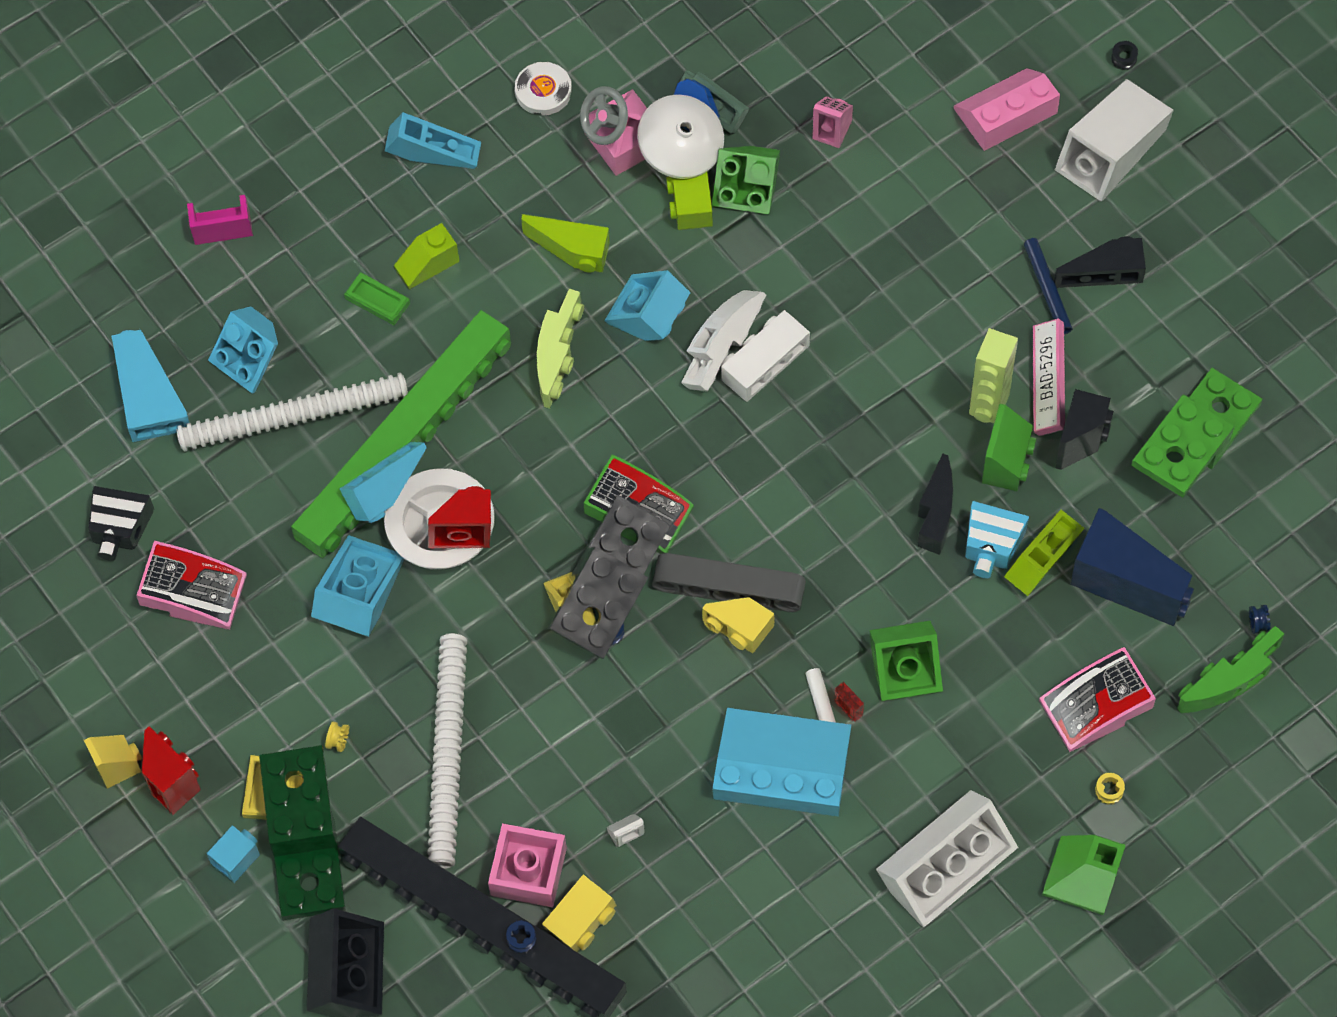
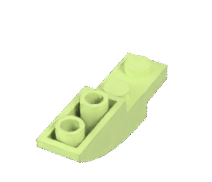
M572 289L568 290L559 313L547 310L538 339L537 371L540 394L544 407L549 409L553 400H558L563 389L561 381L564 375H569L574 363V358L571 357L570 343L574 333L572 327L575 321H580L584 311L580 292Z

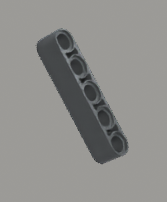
M662 553L657 558L652 586L666 593L717 601L750 597L767 609L797 612L801 609L806 579L792 572Z

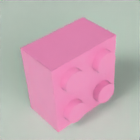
M502 823L488 881L490 895L553 908L567 849L565 835Z

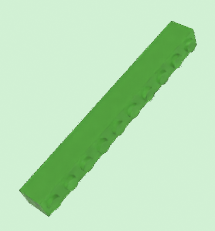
M480 310L291 526L294 539L322 559L328 552L335 551L341 542L342 536L348 529H354L360 521L355 519L340 488L408 443L429 442L434 437L437 427L443 420L447 421L453 415L455 406L461 399L469 397L474 389V384L480 377L484 378L488 375L494 361L499 356L502 357L507 353L511 346L509 328Z

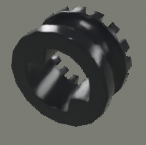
M1129 41L1118 42L1112 50V63L1118 69L1122 68V70H1125V68L1129 70L1130 67L1133 68L1137 62L1138 48ZM1122 51L1130 52V58H1121L1120 53Z

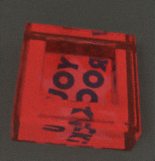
M843 681L835 688L834 701L852 721L856 722L863 716L864 703Z

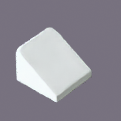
M632 814L608 826L607 831L616 847H620L644 835V822L642 818Z

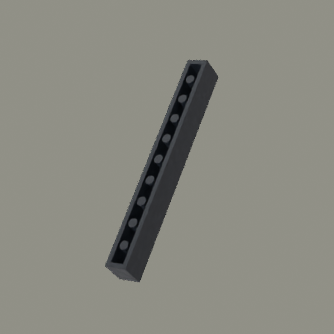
M361 816L339 844L341 861L347 867L354 871H357L359 868L366 872L371 882L379 887L388 886L394 890L393 894L406 904H409L410 901L421 907L419 910L422 914L435 921L438 918L447 924L446 928L456 936L462 937L464 934L472 939V944L478 950L485 954L489 952L494 953L500 957L499 961L512 971H515L516 968L527 974L525 976L526 979L535 986L541 988L544 985L554 991L552 993L553 996L566 1005L571 1002L581 1008L579 1011L584 1017H610L627 993L624 981L533 924L531 925L535 929L536 941L532 950H528L527 953H517L510 949L506 936L508 927L516 921L528 922L527 920ZM520 929L517 935H513L519 944H522L525 938H530V936L526 935L524 929Z

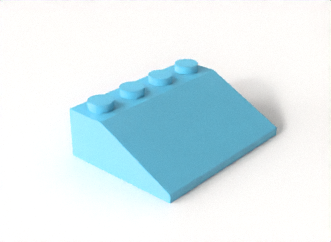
M727 708L714 776L713 799L839 817L851 725Z

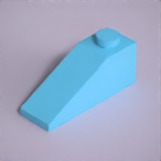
M402 112L389 126L385 152L409 161L475 169L478 163L481 142Z
M424 442L408 443L340 488L356 520L372 523L385 516L384 511L394 505L427 447Z

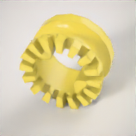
M333 721L326 737V749L336 747L338 752L344 750L347 743L344 739H348L349 725L344 724L340 727L338 722Z
M1115 773L1101 775L1095 787L1097 799L1101 800L1102 803H1107L1106 805L1118 803L1123 796L1125 783ZM1113 782V784H1116L1115 790L1117 793L1113 795L1106 794L1103 784Z

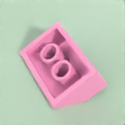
M1026 68L954 105L953 109L985 151L1057 114L1060 94L1044 73Z

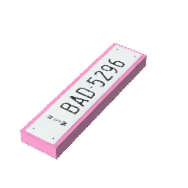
M1059 318L1033 326L1034 433L1038 436L1064 430L1065 426L1064 322Z

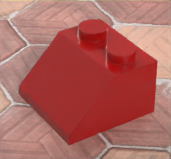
M479 486L459 489L428 518V548H490V489H483Z

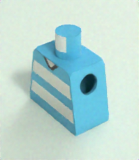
M972 501L965 557L976 561L973 573L976 576L990 578L994 566L1002 569L1008 568L1026 534L1029 516Z

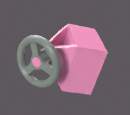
M601 86L595 88L586 96L581 107L580 121L587 138L615 176L645 160L638 145L637 130L640 119L647 107L633 89L621 95L614 88ZM605 95L612 97L614 100L607 103ZM596 99L598 109L589 113L590 107Z

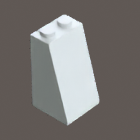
M1126 79L1069 130L1055 171L1102 202L1166 131L1174 110Z

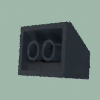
M335 908L310 917L307 1011L329 1017H374L382 1015L384 922Z

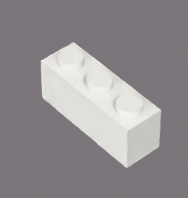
M785 310L777 317L772 316L757 335L753 334L746 339L742 348L736 354L731 353L724 359L721 365V380L743 400L748 402L810 346V332Z

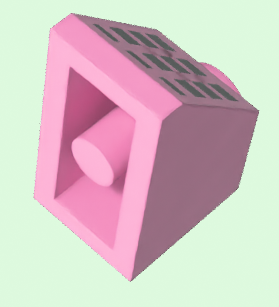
M824 97L817 102L813 108V139L840 148L852 122L853 105L848 104L844 100Z

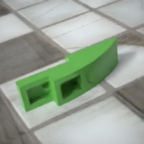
M1274 626L1268 633L1262 631L1253 640V647L1247 653L1244 651L1238 653L1231 663L1224 657L1216 665L1211 662L1201 672V679L1197 683L1193 684L1190 682L1181 690L1178 695L1180 701L1177 710L1182 714L1212 708L1234 699L1258 684L1269 674L1273 662L1268 657L1280 647L1284 633Z

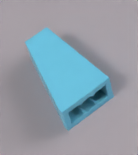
M125 330L120 334L112 335L126 422L132 442L177 433L178 425L187 427V423H190L187 412L141 330Z

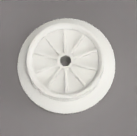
M430 469L411 476L394 505L385 510L384 523L389 542L402 558L414 565L427 569H448L471 560L483 548H428V518L459 489H466L471 486L485 488L473 477L453 469ZM491 501V534H492L493 527H494V517H495V516H494V508H493L492 501Z

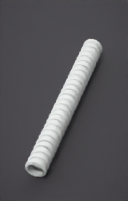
M397 373V377L389 375L388 379L380 377L379 381L375 382L372 379L368 384L363 381L359 386H356V384H352L351 388L343 386L342 390L334 388V392L330 393L328 390H325V394L320 395L317 392L313 397L308 394L304 399H301L300 396L297 397L296 401L288 399V403L279 401V405L274 406L271 403L269 404L270 407L267 408L262 405L258 410L254 407L251 408L250 412L242 410L241 414L233 412V416L229 417L228 414H224V418L219 419L216 416L212 421L207 418L203 423L200 420L196 421L195 425L187 423V427L178 425L176 431L179 444L185 452L189 447L197 449V445L206 447V443L214 445L215 441L218 440L220 443H223L224 439L229 438L231 441L234 440L233 437L238 436L240 439L243 438V434L252 436V432L260 434L261 430L264 429L266 432H269L270 428L275 427V430H277L281 425H284L286 428L289 427L288 424L293 423V425H298V421L307 423V419L315 421L316 417L321 416V419H323L327 414H330L332 417L336 412L343 414L344 410L352 412L353 408L361 410V406L365 405L367 408H370L371 404L375 403L378 406L382 401L386 404L389 403L390 399L398 401L399 397L404 398L408 394L405 378L402 373Z
M455 633L440 637L441 646L439 647V653L441 654L439 655L440 664L438 665V671L440 672L438 673L439 682L437 683V689L439 690L436 694L438 698L436 707L438 708L435 711L437 716L435 725L437 727L434 729L436 734L434 743L436 745L433 747V751L436 754L433 755V762L435 763L432 765V770L434 771L432 780L434 782L431 784V788L434 791L431 792V799L433 800L430 802V807L432 808L430 817L432 819L429 821L431 828L428 832L431 837L428 839V845L431 847L427 850L428 859L444 869L455 865L453 857L456 855L454 847L457 842L454 838L457 836L455 829L458 824L455 819L458 818L456 810L459 806L456 801L459 799L457 791L460 787L457 782L460 781V775L458 774L461 769L459 765L461 756L459 754L462 750L460 747L462 738L460 736L463 732L460 727L463 725L461 718L463 717L462 708L464 707L462 700L464 699L463 690L465 689V684L463 682L465 681L464 672L466 671L464 664L466 663L465 654L467 653V648L465 647L467 645V638Z

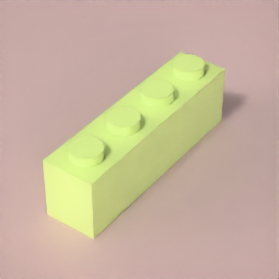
M991 328L988 329L976 357L969 415L984 423H995L999 404L1005 405L1008 400L1018 338Z

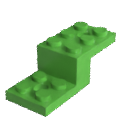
M1211 368L1190 397L1184 394L1180 397L1135 456L1131 466L1183 498L1206 467L1214 468L1259 408L1263 399L1214 368ZM1216 402H1222L1228 407V411L1219 413L1213 409L1212 405ZM1172 451L1178 452L1182 455L1183 460L1171 462L1166 455Z

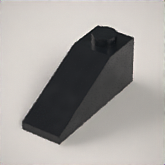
M1124 236L1112 239L1056 268L1054 280L1056 288L1143 283L1146 265L1142 238Z

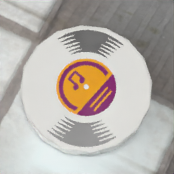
M537 62L528 65L519 73L515 81V96L519 105L532 114L536 112L541 113V115H551L559 112L568 104L572 93L571 79L568 73L559 65L551 62Z

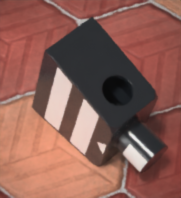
M98 486L93 487L88 528L92 541L96 544H101L98 551L100 558L114 561L119 548L129 550L136 548L154 511L149 495Z

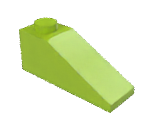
M522 214L521 221L524 235L574 268L588 273L594 271L603 272L610 244L608 227Z
M1061 509L1024 550L1004 577L1029 596L1085 528Z

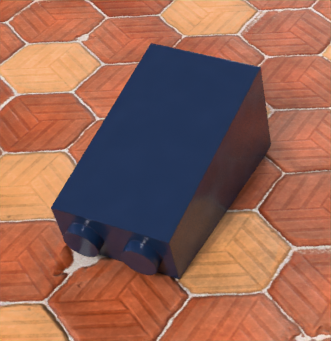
M1101 508L1098 509L1076 557L1070 585L1172 626L1175 625L1178 616L1185 617L1194 588L1189 587L1192 575L1107 511Z

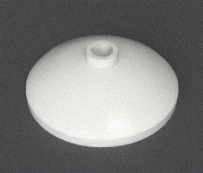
M670 95L658 99L645 110L638 125L637 139L643 157L655 170L672 178L690 179L706 173L716 164L719 148L724 146V132L719 118L708 105L691 96ZM686 126L689 132H683L680 127Z

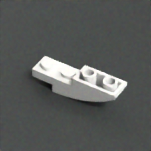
M743 290L724 302L706 320L687 349V352L694 358L681 382L685 387L708 392L710 386L715 381V376L723 360L728 355L730 346H741L748 336L749 329L766 297L764 292Z

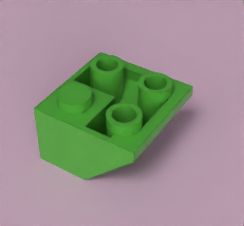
M756 146L719 148L712 206L770 214L777 180L780 150Z
M1097 835L1061 836L1042 895L1104 915L1126 845Z

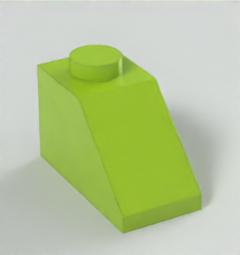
M441 223L417 236L395 263L394 268L410 290L460 262L457 244Z

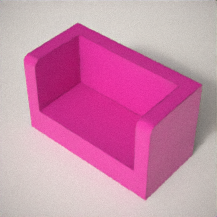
M239 195L240 207L196 213L193 203H187L189 224L195 245L253 236L246 196Z

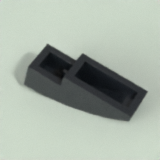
M943 453L919 503L918 517L925 519L919 532L918 547L938 555L941 554L947 538L953 499L952 470L949 456Z

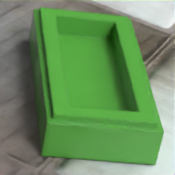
M361 272L344 294L346 300L392 325L397 323L410 305L408 297Z

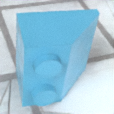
M668 270L632 274L604 321L644 341L661 340L670 333L671 325L677 315L684 309L685 301L691 292Z

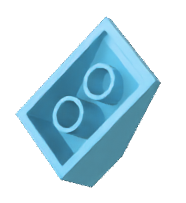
M348 535L315 589L311 617L369 637L380 618L404 558L394 550Z

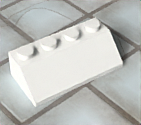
M970 790L876 870L890 893L921 926L925 927L1013 853L1018 846L992 801Z

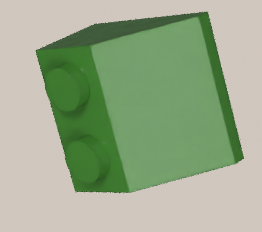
M999 404L985 457L982 483L1018 491L1020 481L1026 482L1030 464H1026L1025 460L1027 455L1033 456L1037 438L1031 437L1033 425L1004 404Z
M931 621L869 630L872 658L881 701L943 691L937 633Z

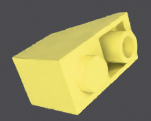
M750 597L707 603L702 608V618L709 630L717 634L721 632L729 638V641L740 650L746 649L752 654L774 627V613Z

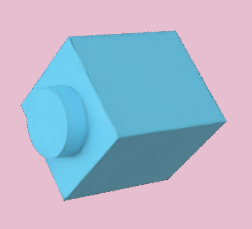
M232 825L207 852L210 863L235 883L260 856L256 846L258 841L247 830L243 829L240 832Z

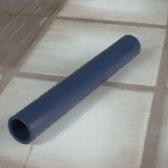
M1030 238L1024 242V247L1053 320L1059 318L1063 321L1064 335L1068 334L1073 328L1037 238Z

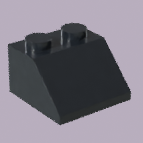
M1075 389L1060 440L1056 469L1062 470L1098 452L1100 442H1107L1114 413L1113 410H1109L1111 398Z

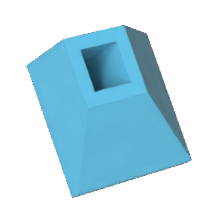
M251 306L231 311L208 361L249 392L255 393L278 345L273 322Z

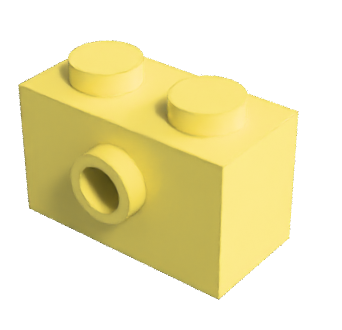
M583 874L542 925L549 934L574 951L585 950L592 943L595 937L593 933L600 924L606 925L614 916L616 903L610 895Z

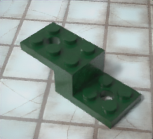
M319 745L259 755L268 837L275 860L282 920L315 916L334 908L346 911L336 826L330 806L323 746ZM293 775H299L304 780L298 788H290L286 785L288 778ZM307 877H315L319 880V884L314 890L307 891L301 887L303 880Z

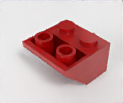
M149 726L144 730L142 774L151 794L174 815L201 790L197 781L199 775L193 769V761L184 752L181 751L179 754L175 752L171 747L173 746L172 741L162 731L156 733Z

